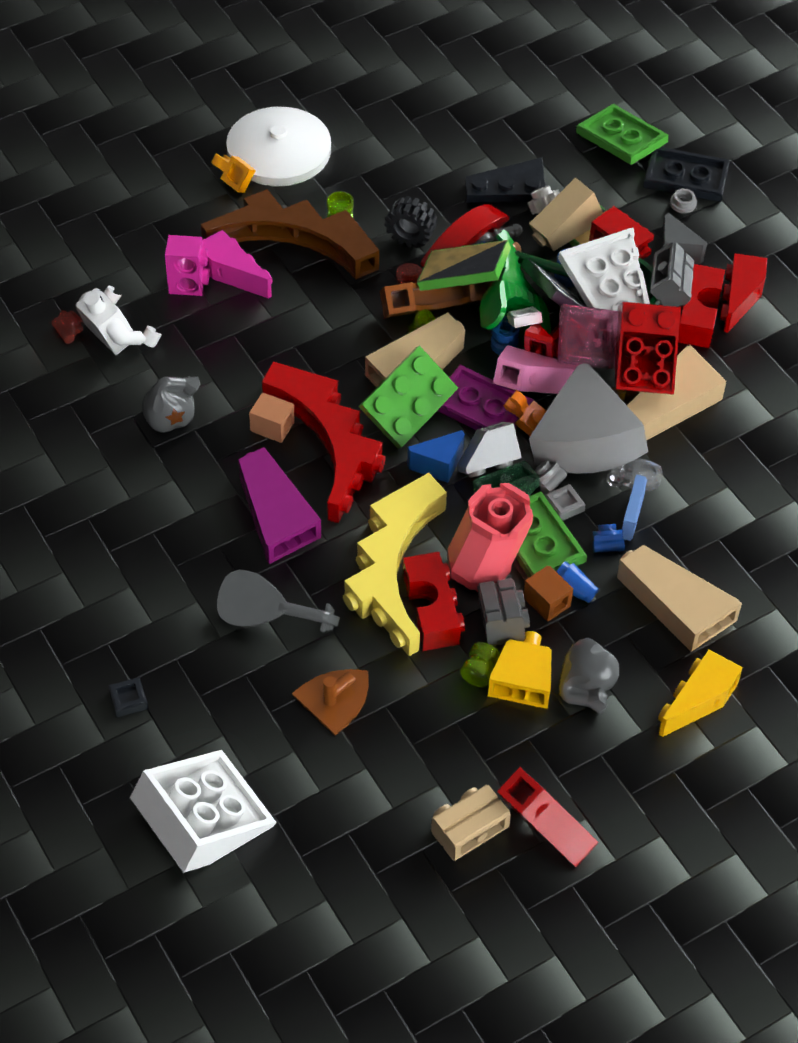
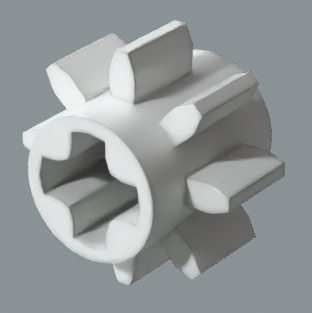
M549 185L532 192L533 199L528 202L532 214L540 213L560 193L559 190L552 191Z

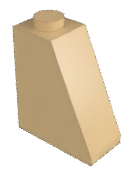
M575 177L529 223L534 232L532 237L540 246L544 247L547 245L555 251L590 230L592 221L602 215L603 211L594 192Z

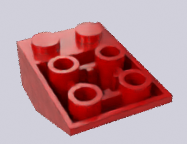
M622 302L618 306L615 333V390L674 395L681 307Z

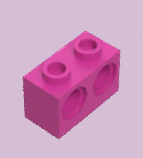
M169 235L165 251L169 294L202 296L203 287L209 284L210 276L209 268H205L208 262V249H203L202 237Z

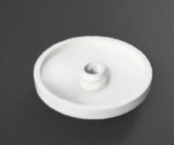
M268 107L243 116L230 129L226 142L228 157L237 156L256 170L251 181L269 186L294 185L314 177L326 166L331 154V138L326 126L312 114L291 107Z

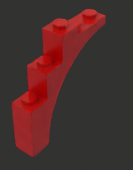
M273 362L262 381L263 393L293 403L294 416L309 426L326 447L335 473L334 485L327 502L328 520L339 523L343 514L349 513L353 503V494L355 490L359 491L361 489L363 480L372 482L376 473L382 472L386 456L382 455L383 442L361 436L363 424H360V411L339 405L341 394L338 393V380Z

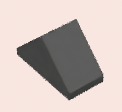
M670 213L665 214L661 234V249L677 242L683 248L684 253H687L694 260V264L704 262L707 242Z

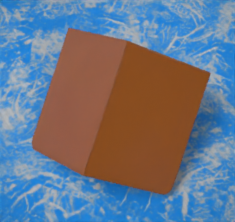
M546 566L525 580L524 599L549 622L571 606L574 588L551 566Z

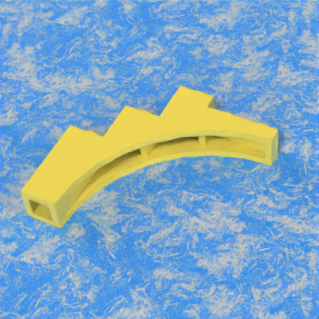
M430 473L370 505V519L368 523L373 534L357 542L356 562L362 571L345 580V594L343 595V600L349 610H355L362 619L372 614L376 624L380 627L384 626L389 632L393 644L397 648H402L408 656L419 651L420 632L407 615L400 598L397 573L403 555L413 538L428 522L446 510L447 492Z

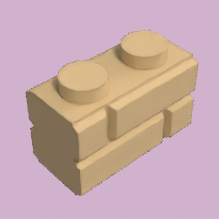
M485 785L479 790L474 787L462 795L461 801L452 806L445 804L436 810L432 818L431 831L440 845H443L444 850L451 859L455 861L507 829L510 824L511 814L510 810L501 799H498L497 794L489 785Z

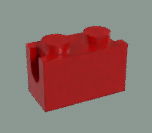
M613 206L592 221L589 241L633 227L635 246L638 247L639 258L643 260L651 254L652 249L648 247V243L654 240V234L630 218L626 213Z

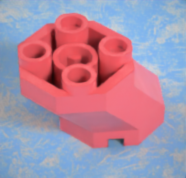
M500 483V487L491 488V484L482 485L468 500V508L447 550L448 566L452 579L469 590L478 592L477 586L479 583L489 581L497 583L498 580H503L510 574L512 563L533 521L530 498L527 493L510 483Z

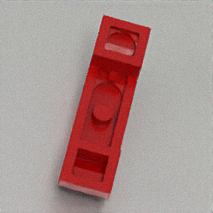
M490 204L480 205L468 211L449 226L436 240L422 259L421 266H425L431 251L472 245L485 233L494 232L495 228L500 229L509 221L510 216Z

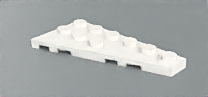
M633 227L560 251L558 256L560 263L593 317L602 321L607 320L606 330H601L606 332V338L614 351L618 306L622 302L650 304L643 271L640 269L638 260L639 252L638 247L635 246Z

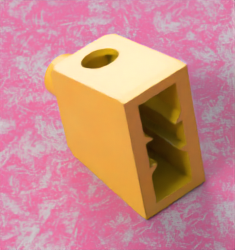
M526 631V639L523 642L512 639L506 641L490 675L488 696L547 709L551 690L552 650L549 647L540 646L542 639L540 634L534 631Z

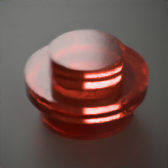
M403 264L397 269L396 278L399 284L417 283L423 269L416 264Z

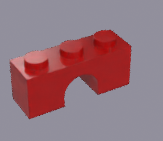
M694 264L692 297L687 304L679 306L682 314H680L679 343L710 348L718 310L714 308H718L725 269Z
M440 552L403 557L402 576L409 600L423 598L433 602L429 606L417 608L416 628L420 632L422 650L427 651L460 645V634L465 631V623L462 613L456 612L455 606L458 605L455 588H450L448 581H450L448 563H442Z

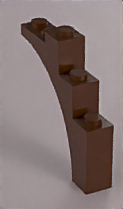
M266 189L244 198V207L201 224L202 240L223 230L230 238L236 239L237 242L272 240L293 243L313 249L343 266L355 279L379 270V249L347 210L322 219L307 199L283 209L269 190Z

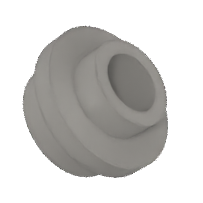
M688 189L677 190L670 199V206L679 213H690L695 210L697 205L695 194Z

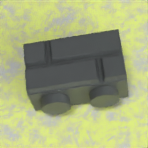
M677 242L665 246L654 254L650 292L658 300L661 299L660 303L663 306H684L692 297L694 260L687 253H684L683 248Z
M512 578L498 580L497 583L493 581L479 583L477 586L478 600L487 643L490 646L503 645L510 639L523 642L526 639L525 628L530 627L528 609H522L525 608L523 590H516L515 582Z

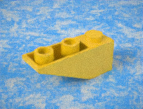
M711 650L707 651L702 660L697 658L690 668L689 675L691 676L688 681L682 680L677 686L673 695L676 699L671 705L666 703L659 714L658 720L661 721L659 735L664 737L724 707L739 683L743 667Z

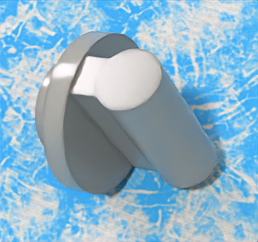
M546 460L534 470L536 475L533 481L540 486V490L545 495L554 491L567 477V473L559 467L556 461L550 464Z

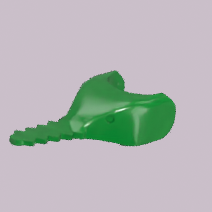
M501 230L496 235L499 241L508 240L511 249L499 279L494 281L481 297L479 306L481 327L491 330L499 325L509 311L534 307L542 314L543 323L539 324L550 335L551 323L547 305L524 277V273L520 269L521 265L517 262L519 258L515 254L516 248L513 246V239L506 230ZM530 325L520 327L519 337L522 346H524V334Z

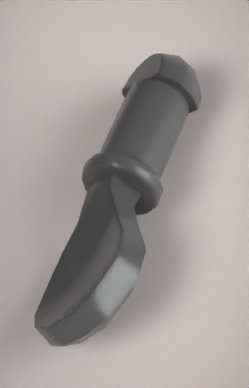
M513 224V226L505 228H495L494 232L485 233L475 243L499 241L496 235L501 230H506L510 237H518L523 232V227L519 224Z

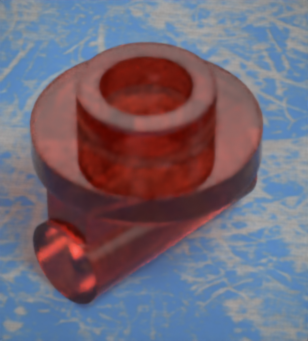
M62 310L59 313V317L52 321V325L66 344L73 342L75 336L83 331L82 319L71 310L69 312Z

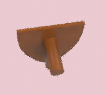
M355 669L331 671L306 682L295 690L292 695L329 731L337 735L358 716L365 703L369 689L368 671Z

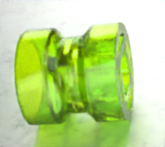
M341 191L330 194L327 198V217L347 210L354 218L353 197L349 193Z
M484 642L474 643L469 652L470 659L466 660L460 669L461 676L472 685L478 687L488 686L490 675L500 656V652L490 644Z

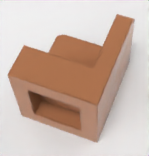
M262 393L249 412L251 432L282 443L295 423L294 404Z

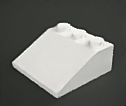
M222 750L144 770L130 796V799L183 873L212 864L274 827L276 823Z

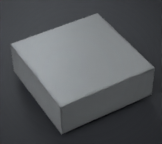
M571 484L544 495L562 521L585 511L586 504Z

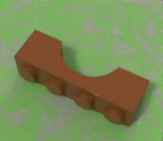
M494 281L420 291L418 284L413 282L385 286L379 291L384 318L480 303L481 297Z

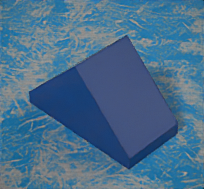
M463 430L409 446L407 454L409 470L424 475L430 473L435 479L448 483L464 452L465 434Z

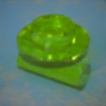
M420 310L413 319L406 335L436 318L429 310Z

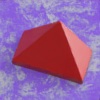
M539 323L530 325L524 334V350L554 358L553 338Z

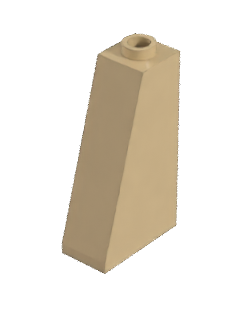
M446 313L365 357V376L377 388L418 346H421L443 370L464 349L465 328L460 321H456L449 313Z
M689 345L677 355L674 395L640 392L627 406L644 425L646 440L721 401L726 380Z
M642 545L635 551L630 550L620 558L617 578L691 652L738 620L742 603L737 598L645 545Z

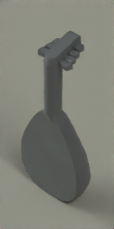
M236 570L225 576L218 593L217 611L219 616L226 623L234 626L253 627L271 622L284 614L322 623L320 632L323 633L333 631V627H338L340 617L334 615L335 609H333L331 604L326 603L324 611L289 603L279 590L264 577L248 570Z

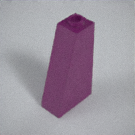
M265 447L255 452H249L244 457L238 459L240 481L265 558L269 564L321 538V519Z

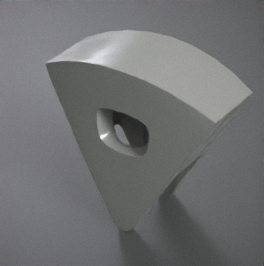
M582 363L576 367L529 438L535 465L539 466L546 460L550 464L556 461L559 467L565 470L566 473L581 474L610 470L634 461L648 452L642 422L587 363Z

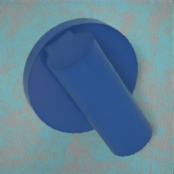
M616 524L598 525V531H592L594 553L625 550L623 530H617Z

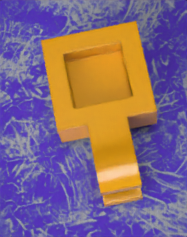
M217 153L211 162L223 171L220 178L237 192L245 193L256 171L253 167L237 156H231L230 158L224 155L222 157Z

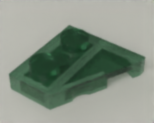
M524 460L473 480V490L477 492L482 485L491 484V488L500 487V483H510L530 495L540 486V478Z

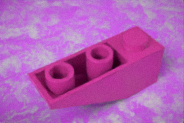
M221 230L202 240L203 249H208V262L205 268H209L212 279L268 299L272 297L271 284L273 281L271 275L266 269H262L255 262L251 254L246 253L240 248L236 239L230 238Z

